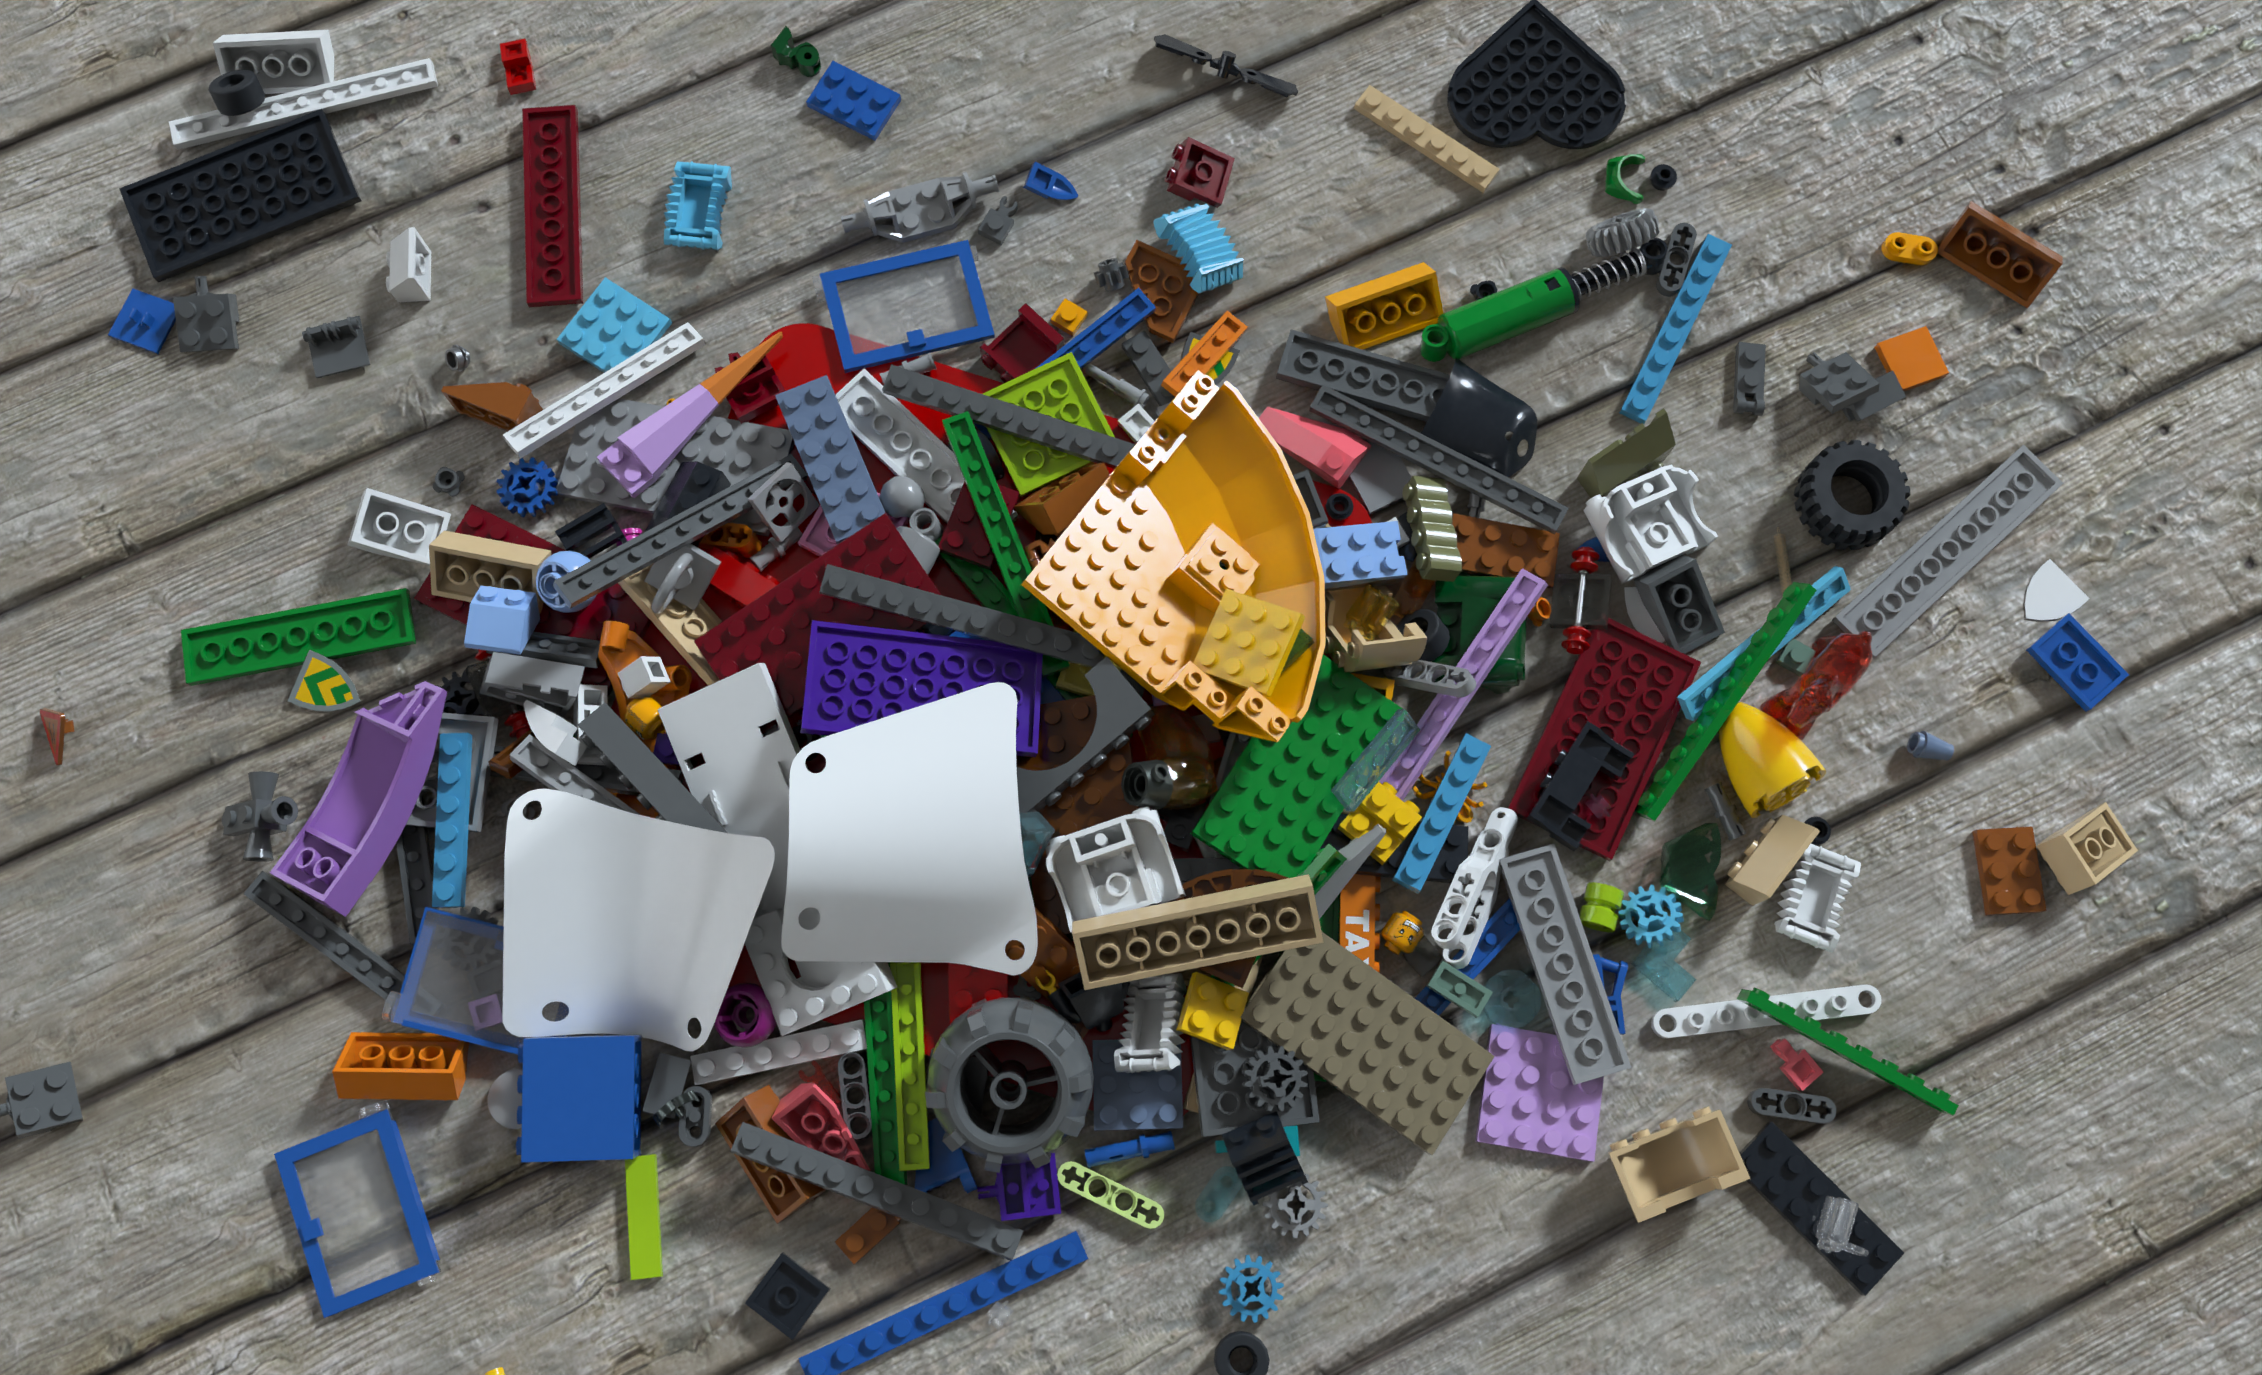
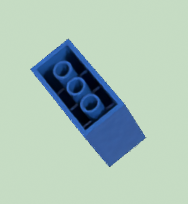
M642 1035L533 1037L523 1039V1045L518 1047V1062L523 1063V1075H519L517 1081L518 1094H522V1106L517 1108V1124H522V1135L517 1137L516 1153L521 1155V1163L634 1159L641 1155Z

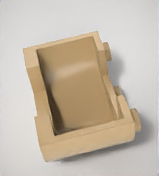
M1386 585L1325 591L1324 652L1329 653L1332 660L1338 664V668H1344L1345 672L1412 664V661H1418L1424 652L1427 636L1416 623L1405 624L1404 634L1402 635L1390 620L1389 613L1392 593Z
M1707 1106L1692 1112L1694 1116L1678 1123L1676 1118H1672L1659 1123L1661 1129L1650 1133L1647 1128L1633 1133L1632 1137L1634 1140L1627 1142V1139H1623L1609 1145L1611 1151L1608 1154L1638 1223L1665 1213L1669 1207L1712 1190H1723L1750 1179L1720 1109L1711 1111L1710 1107Z

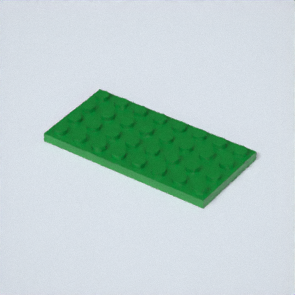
M1323 655L1309 709L1302 720L1298 723L1291 722L1279 742L1256 737L1250 738L1190 834L1242 869L1264 870L1288 878L1296 877L1311 864L1404 709L1350 672H1345L1344 668H1338L1337 663Z

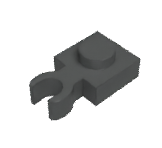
M1007 196L1001 198L998 211L990 208L978 228L979 235L1001 246L1014 225V219L1010 218V216H1013L1018 209L1017 201L1010 208L1004 206L1007 203Z

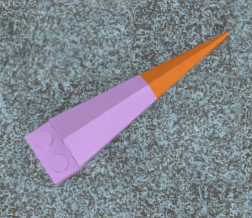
M778 332L617 437L618 441L597 456L598 461L633 498H636L656 482L713 411L782 339V332Z

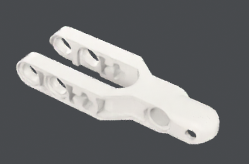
M1499 807L1491 813L1486 827L1478 836L1470 856L1459 865L1432 926V937L1437 945L1444 949L1443 958L1445 962L1456 969H1462L1469 964L1496 902L1501 875L1500 859L1509 857L1510 851L1508 846L1518 823L1517 815L1512 809ZM1503 813V818H1498L1497 815ZM1469 880H1472L1471 884H1468L1464 889L1462 884H1467ZM1479 901H1482L1483 906L1479 905L1476 907V910H1474L1475 905H1478ZM1461 903L1458 914H1451L1449 912L1451 906ZM1467 924L1475 926L1471 934L1463 935ZM1443 929H1452L1447 939L1444 940L1438 937ZM1453 950H1464V954L1460 959H1449V955Z

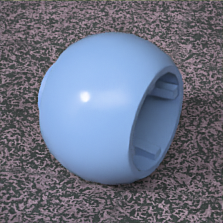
M560 551L547 557L538 568L536 574V588L543 602L550 608L564 613L577 612L591 604L596 595L570 609L553 587L554 580L591 560L574 551Z

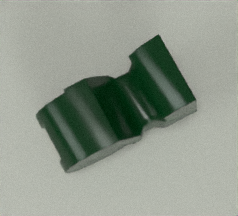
M785 26L771 44L773 57L777 59L779 65H786L791 69L798 67L800 73L804 76L813 77L817 75L821 70L818 50L808 42L794 47L791 31Z

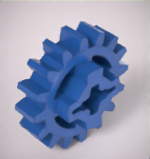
M531 457L529 463H526L521 458L519 459V465L510 462L511 469L509 471L501 470L505 477L504 479H497L496 482L502 488L496 490V493L502 497L500 502L504 507L508 506L507 509L512 514L518 510V514L523 518L527 512L532 517H536V510L540 509L545 513L546 504L554 505L551 496H558V491L554 488L558 485V480L554 477V471L551 468L547 469L548 466L544 461L538 464L536 459Z

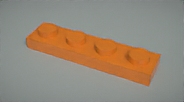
M1226 311L1168 374L1161 386L1176 397L1198 370L1202 374L1207 375L1242 337L1248 326L1229 311Z

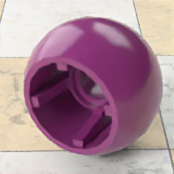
M739 983L727 989L714 1023L716 1031L724 1041L742 1048L753 1047L769 1038L777 1025L772 1013V1007L766 998L763 988L753 983ZM738 1000H740L741 1003L738 1004L734 1009L735 1004ZM750 1007L755 1012L752 1022H749L746 1018V1012ZM734 1022L739 1027L745 1028V1031L740 1032L735 1026Z

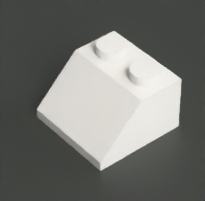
M411 227L390 241V252H387L386 256L387 264L390 268V276L386 277V287L397 302L430 301L431 250L415 227Z

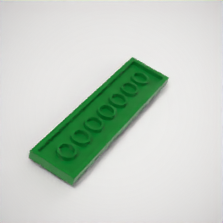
M407 588L181 630L186 684L190 686L301 666L309 650L333 660L416 644L410 591Z

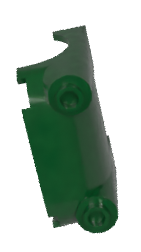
M1457 576L1453 582L1436 580L1435 603L1437 604V616L1449 630L1450 640L1445 651L1432 661L1433 663L1457 666L1516 577ZM1527 617L1480 687L1489 689L1495 694L1510 692L1509 690L1512 687L1519 686L1520 681L1525 680ZM1445 675L1438 677L1434 682L1442 680Z

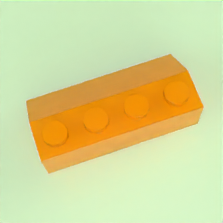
M1424 262L1325 296L1329 319L1339 343L1362 350L1426 328L1429 325L1437 324L1439 316L1443 314L1436 271Z

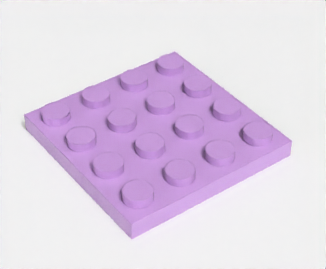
M1491 1024L1487 1051L1495 1057L1483 1076L1475 1142L1594 1162L1604 1076L1573 1085L1556 1035Z

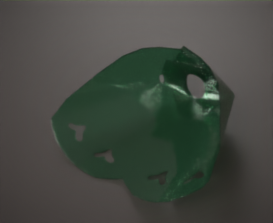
M1705 823L1665 842L1660 858L1659 882L1661 888L1665 887L1666 893L1669 895L1674 893L1676 900L1708 921L1715 914L1718 899V886L1713 875L1721 858V836L1717 823ZM1709 830H1711L1710 836L1713 839L1712 841H1710L1709 838L1705 837V835L1709 833ZM1710 851H1712V854L1710 855V863H1708L1705 854H1708ZM1706 885H1708L1707 892L1709 896H1707L1706 893L1702 891L1706 887ZM1705 905H1707V909H1705V914H1703V911L1700 909V907H1704Z

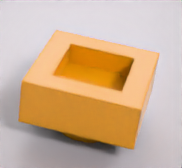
M1065 298L1050 321L1054 326L1074 336L1088 316V312Z

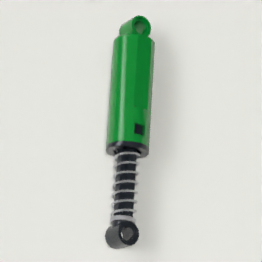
M1654 238L1649 240L1648 243L1642 244L1639 249L1633 248L1629 251V254L1623 252L1619 257L1612 256L1610 261L1602 260L1600 265L1593 264L1590 269L1585 267L1581 270V273L1574 271L1570 275L1565 268L1559 267L1443 313L1439 316L1437 324L1429 325L1423 330L1420 348L1421 355L1424 359L1431 362L1442 360L1447 353L1453 359H1461L1574 314L1579 310L1582 295L1590 297L1591 292L1596 291L1600 293L1601 288L1609 289L1610 284L1613 283L1619 285L1620 280L1623 279L1628 282L1630 276L1638 278V276L1645 274L1655 275L1659 273L1663 268L1668 247L1663 240Z

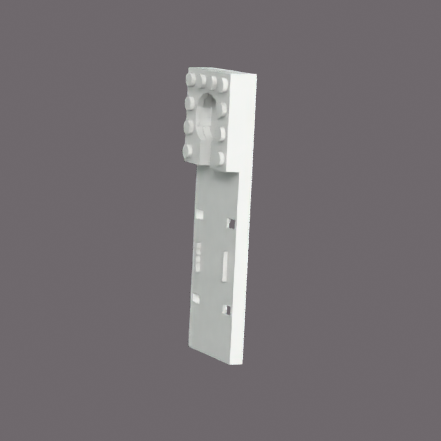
M757 663L657 709L690 792L727 833L764 837L774 847L775 860L773 869L762 895L760 906L751 924L745 946L766 998L772 1007V1013L781 1035L789 1034L897 988L887 962L795 961L801 977L798 979L790 970L788 956L782 950L781 935L788 867L790 769L792 761L801 750L766 664ZM776 720L780 730L763 737L759 727ZM702 753L706 763L694 768L690 758ZM813 907L802 910L798 918L800 926L807 930L815 928L820 921L819 911Z

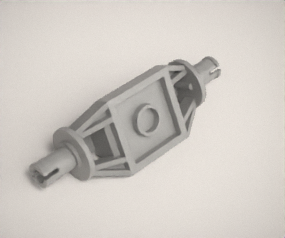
M963 172L962 176L936 178L888 191L870 201L864 199L865 208H863V211L840 216L845 234L868 227L872 230L873 236L880 235L904 243L955 229L971 210L976 209V197L999 192V187L995 175L972 181L969 179L967 172ZM964 196L968 198V200L953 208L952 201ZM892 218L894 225L875 223L876 220Z

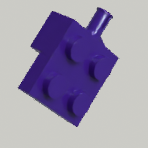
M1051 1153L1049 1163L1039 1168H1035L1031 1161L1001 1164L1000 1173L996 1172L995 1185L977 1187L978 1192L990 1191L989 1193L978 1194L979 1200L996 1197L1000 1204L1001 1221L1062 1214L1055 1153Z

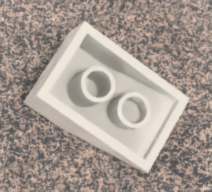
M366 488L361 498L348 546L430 566L429 544L443 531L447 530L451 514Z

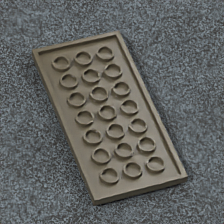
M1323 932L1324 943L1282 951L1246 1004L1244 1012L1240 1017L1242 1021L1275 1045L1283 1046L1285 1052L1294 1051V1058L1296 1060L1302 1059V1064L1424 1152L1433 1155L1495 1056Z

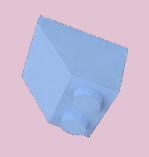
M480 586L470 603L464 640L465 648L521 655L540 621L536 593Z

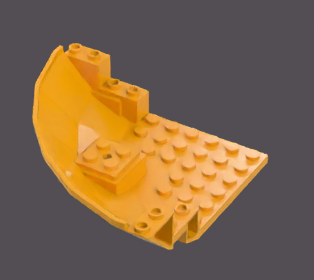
M1198 370L1109 475L1021 585L1156 698L1182 711H1185L1194 704L1214 721L1213 726L1221 730L1279 742L1291 722L1298 723L1302 720L1309 709L1325 649L1324 574L1310 513L1281 448L1233 385L1226 381L1219 388L1214 384L1210 376L1204 375ZM1219 562L1224 563L1227 570L1222 569ZM1226 589L1302 613L1305 616L1271 697L1260 694L1251 686L1245 689L1211 677L1209 674L1206 675L1193 664Z

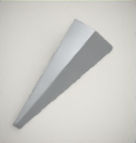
M1377 824L1372 830L1359 838L1356 837L1348 845L1338 850L1347 860L1315 895L1319 919L1386 834V829L1381 825Z

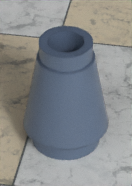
M1920 731L1911 734L1907 750L1915 758L1948 761L1953 756L1954 746L1926 731Z

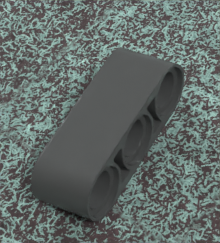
M849 1052L844 1054L838 1062L843 1118L853 1138L864 1140L872 1135L868 1066L866 1060L861 1055ZM850 1059H858L860 1062L859 1071L853 1075L848 1074L845 1069L846 1063ZM855 1088H861L864 1094L859 1104H852L849 1101V1093ZM857 1118H864L867 1122V1128L862 1134H855L852 1129V1124Z

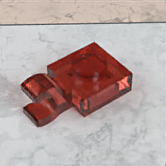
M814 1060L811 1062L815 1068L813 1076L808 1077L803 1070L798 1071L803 1081L815 1083L836 1104L837 1108L842 1105L841 1096L829 1079L826 1078L818 1062Z

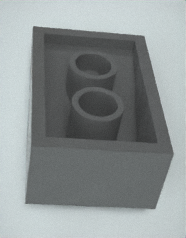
M1684 555L1678 556L1633 579L1643 605L1669 647L1685 654L1725 633L1695 558Z

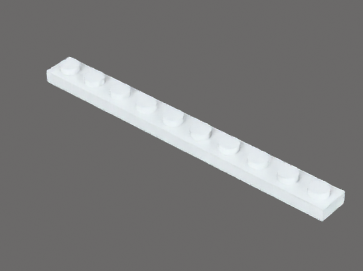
M428 58L265 98V101L258 108L246 114L226 116L221 114L219 110H214L169 121L173 145L177 150L282 125L320 109H323L325 114L437 87L438 82L433 62Z

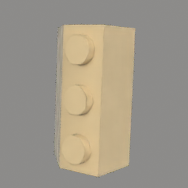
M1781 815L1774 820L1769 818L1760 829L1763 835L1758 841L1755 839L1751 841L1743 853L1747 855L1741 863L1737 861L1728 871L1727 875L1730 878L1725 885L1752 906L1769 899L1820 831L1817 828L1785 815Z

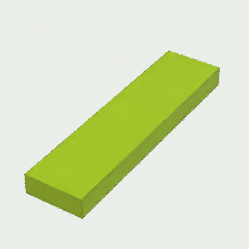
M657 1154L625 1159L631 1280L663 1277Z

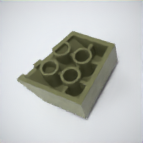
M1664 408L1655 414L1656 416L1650 425L1645 427L1641 423L1625 437V442L1618 439L1587 461L1577 480L1590 498L1596 495L1606 497L1611 490L1619 485L1664 467L1663 461L1676 445L1668 414Z

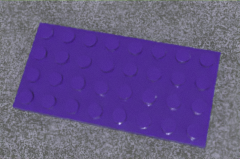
M812 620L801 733L829 736L989 683L1000 682L1010 685L1015 690L1017 697L1016 755L1036 757L1038 754L1043 654L989 640Z

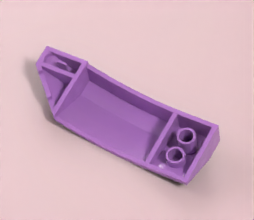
M424 681L415 685L414 691L404 695L400 692L380 700L379 706L370 710L362 708L354 712L357 714V718L350 738L327 789L304 827L270 871V874L345 917L348 915L398 841L422 790L434 756L447 695L444 689Z

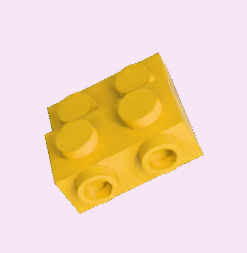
M1376 781L1341 822L1338 829L1353 840L1366 834L1377 824L1385 828L1386 834L1370 853V856L1383 865L1416 827L1422 816L1418 814L1420 810L1413 802L1406 800L1404 803L1396 796L1397 791L1391 784L1387 782L1381 784L1379 781Z

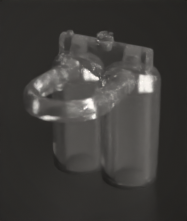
M1826 1196L1815 1234L1818 1239L1817 1247L1820 1250L1824 1249L1825 1252L1831 1253V1251L1840 1252L1842 1249L1859 1256H1868V1250L1848 1242L1859 1207L1858 1203L1841 1197Z

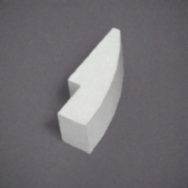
M526 699L523 704L526 718L536 738L547 749L576 766L588 747L573 737L578 728L560 716Z

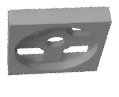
M788 462L748 498L773 537L779 542H782L820 506L793 464ZM783 479H791L793 484L786 491L781 490L777 482ZM769 492L772 496L771 505L766 509V498ZM801 493L804 498V507L796 512L792 506L793 500ZM781 497H786L787 499L784 507L779 505ZM779 513H783L788 522L784 526H777L771 520Z

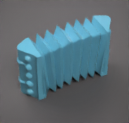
M677 161L674 168L677 177H671L674 185L669 186L671 194L666 195L669 203L665 204L668 212H664L667 220L664 222L666 229H664V245L672 244L679 248L681 246L692 248L696 246V248H702V250L711 248L718 250L722 248L723 244L720 234H722L720 229V220H722L720 212H723L721 205L726 204L724 200L728 199L726 191H730L732 188L731 167L717 164H700L693 161Z
M1195 204L1193 207L1187 206L1184 209H1179L1178 212L1172 211L1170 214H1163L1162 217L1153 221L1158 237L1168 239L1167 245H1173L1171 251L1178 250L1176 257H1183L1180 264L1187 263L1184 270L1190 271L1186 277H1193L1190 286L1197 293L1208 290L1212 291L1216 287L1231 284L1233 281L1243 278L1244 259L1236 258L1239 251H1232L1236 243H1228L1231 236H1223L1226 228H1217L1220 220L1211 221L1214 213L1207 214L1209 209L1207 204Z

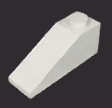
M580 684L577 698L573 702V725L578 728L574 733L575 738L582 743L584 742L580 736L583 732L578 724L604 702L608 705L607 686ZM587 747L578 764L604 765L599 759L602 753L596 747L592 750Z

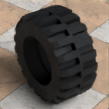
M1851 440L1848 444L1845 441L1837 442L1832 447L1828 446L1823 449L1800 474L1797 480L1799 484L1795 487L1794 496L1799 498L1794 503L1797 512L1801 511L1802 513L1799 517L1802 525L1807 524L1810 527L1808 532L1813 537L1816 535L1822 538L1820 542L1828 546L1834 543L1835 548L1845 550L1848 546L1851 550H1860L1864 546L1870 547L1879 540H1882L1904 518L1903 514L1908 510L1910 504L1906 499L1911 495L1910 487L1905 486L1908 477L1905 471H1900L1899 467L1901 464L1898 460H1892L1888 456L1890 453L1884 448L1881 451L1876 449V444L1867 442L1865 445H1861L1862 441ZM1847 476L1862 483L1872 499L1871 514L1857 515L1843 509L1833 497L1831 491L1832 477Z

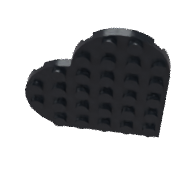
M1538 0L1528 2L1457 67L1452 75L1447 92L1448 110L1458 129L1473 141L1496 148L1514 147L1529 141L1536 135L1560 148L1585 149L1593 147L1605 141L1615 132L1626 108L1625 88L1615 69Z

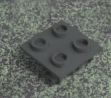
M360 316L347 317L344 320L331 321V323H323V325L312 328L307 327L306 331H302L304 341L309 343L317 379L370 365Z

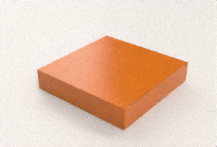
M1927 326L1879 342L1874 347L1886 373L1894 371L1903 391L1944 378L1949 374Z

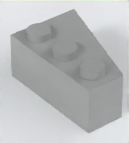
M493 652L487 664L479 693L524 706L523 704L527 699L564 718L577 698L585 666Z

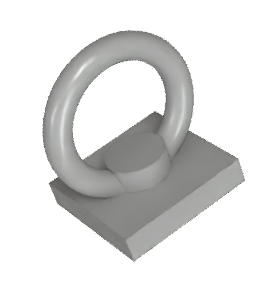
M690 543L655 562L645 579V582L659 589L651 605L652 611L656 614L663 612L673 598L695 610L721 561Z

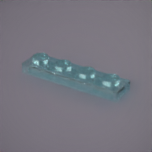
M1398 709L1331 790L1346 811L1354 812L1419 733V727L1405 709Z

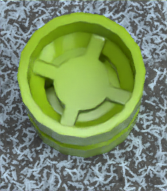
M1587 883L1583 898L1587 904L1581 906L1579 913L1582 926L1601 932H1615L1618 920L1615 910L1621 908L1624 892L1607 884Z

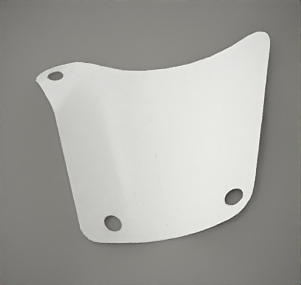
M1000 682L989 683L844 730L809 743L796 755L792 761L789 781L788 867L781 945L785 955L795 961L956 963L1013 976L1022 974L1029 969L1037 954V918L1022 846L1016 767L1017 697L1015 690L1010 685ZM812 753H820L826 759V767L820 773H811L805 766L806 758ZM813 907L819 911L820 921L815 928L807 930L800 926L798 918L802 910ZM1011 940L1020 941L1024 945V955L1019 960H1012L1005 953L1006 944Z
M535 789L519 797L509 811L504 856L502 1023L505 1029L518 1037L575 1034L642 1035L643 1038L661 1041L685 1051H694L700 1048L708 1039L772 872L775 852L771 842L764 837L730 834L650 818L563 791ZM531 801H539L542 807L540 816L534 820L526 819L523 815L524 807ZM555 1001L565 1003L569 1008L566 1018L556 1022L546 1020L542 1015L545 1005ZM691 1018H697L701 1024V1034L696 1039L692 1038L688 1033V1022Z

